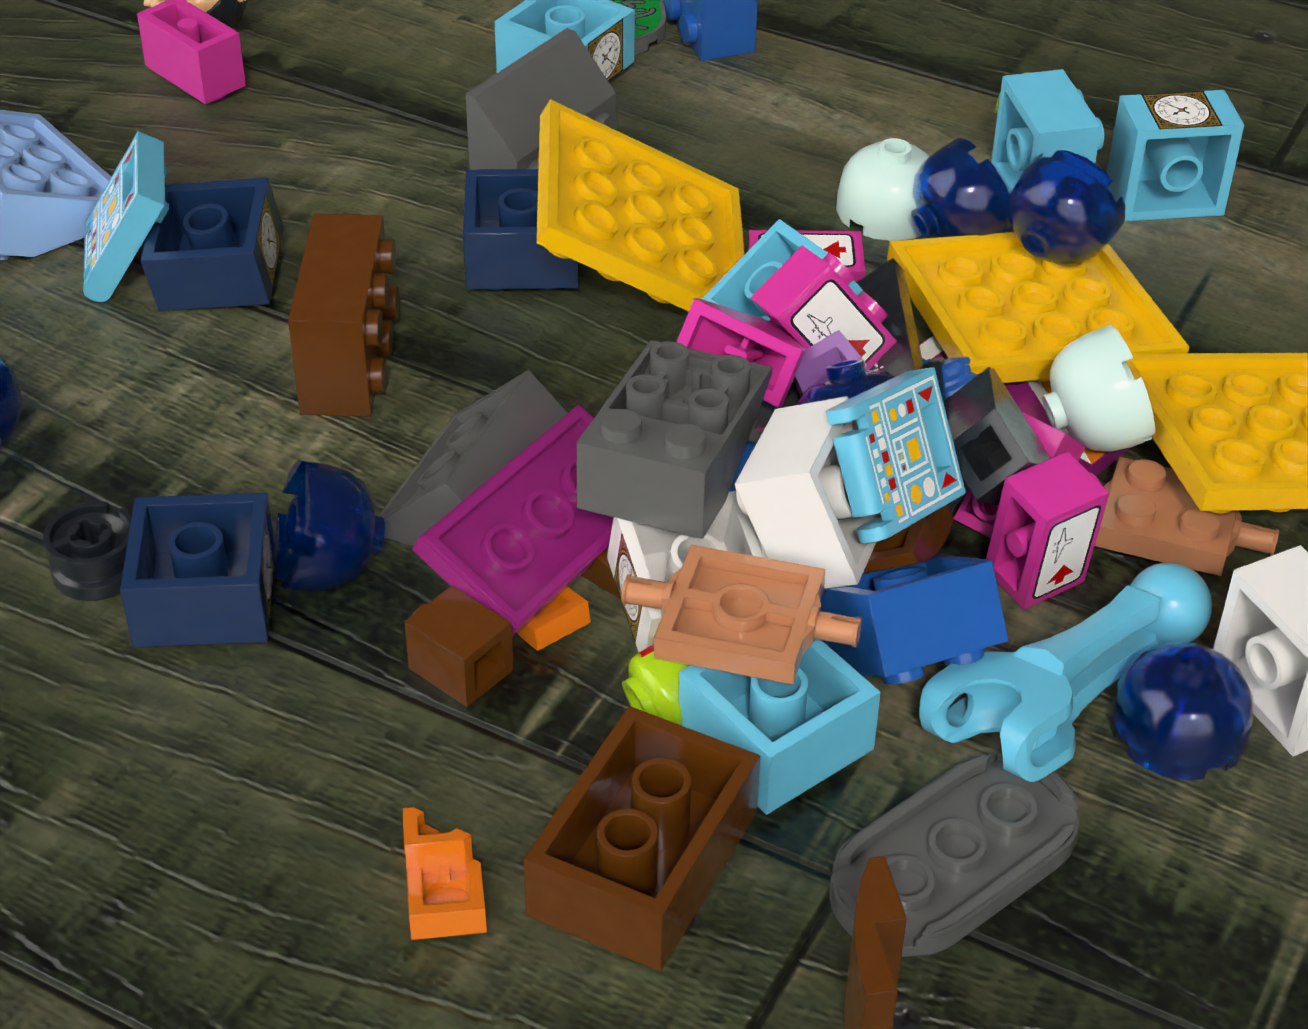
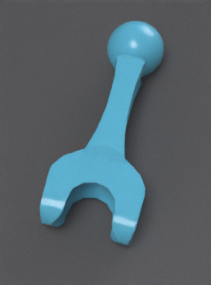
M1170 562L1152 565L1140 572L1130 586L1127 585L1108 605L1080 624L1048 639L1022 646L1016 652L987 651L984 652L983 658L977 662L965 665L951 663L938 672L922 689L919 707L921 726L925 731L951 743H958L979 733L1000 732L1003 754L1002 769L1029 782L1041 780L1073 758L1076 741L1075 729L1072 723L1096 696L1136 667L1162 657L1163 647H1178L1188 644L1204 631L1212 613L1210 590L1203 578L1185 565ZM963 693L967 694L966 697L959 700L957 703H955L948 709V707L959 695Z

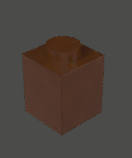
M453 585L431 602L418 607L412 616L404 621L409 669L465 707H469L514 670L512 623Z

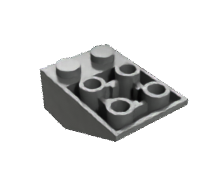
M650 340L577 441V508L703 539L726 502L771 379L772 367L749 362L741 356H721L689 349L678 342Z

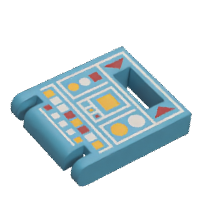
M140 131L136 133L85 223L83 293L93 301L104 302L111 297L155 222L161 223L169 210V204L165 202V177L168 174V167L164 165V142Z
M934 367L907 371L826 410L829 425L857 421L859 430L847 431L833 438L853 518L877 513L881 514L856 529L860 543H872L887 539L966 493Z

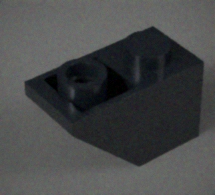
M986 368L943 401L961 475L978 501L999 506L1005 478L1051 459L994 368Z

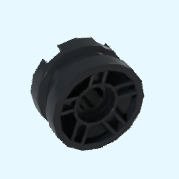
M86 502L73 505L59 512L47 524L43 534L44 545L54 586L63 595L76 600L98 601L115 597L121 593L120 588L132 515L124 508L118 512L110 510L109 502Z

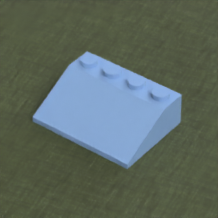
M0 110V260H8L10 256L36 257L85 238V223L111 179V176L40 114Z

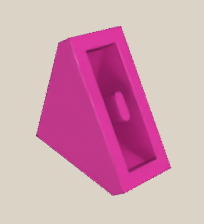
M694 298L677 339L678 343L685 345L689 349L721 356H741L749 362L772 367V376L763 400L776 407L783 406L806 351L803 346L774 322L700 298Z

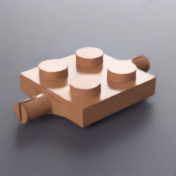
M1119 457L1113 479L1104 485V488L1110 494L1094 545L1096 547L1163 563H1178L1192 570L1222 576L1226 557L1234 551L1235 546L1267 553L1271 556L1274 555L1280 529L1275 530L1241 522L1242 516L1239 510L1224 514L1200 511L1172 468L1163 467L1151 460H1132Z
M690 545L682 567L667 582L627 574L622 588L621 600L623 604L628 603L661 610L662 618L654 636V658L794 685L803 654L813 644L815 639L851 645L856 648L862 627V617L821 611L820 601L824 592L826 569Z

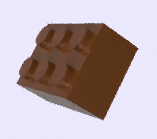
M313 214L288 318L300 415L371 417L375 393H385L387 365L386 358L382 356L392 355L393 324L389 320H398L400 295L398 286L389 285L388 274H394L396 245L394 239L385 238L383 215Z
M628 706L524 857L526 916L661 972L757 813L760 755Z

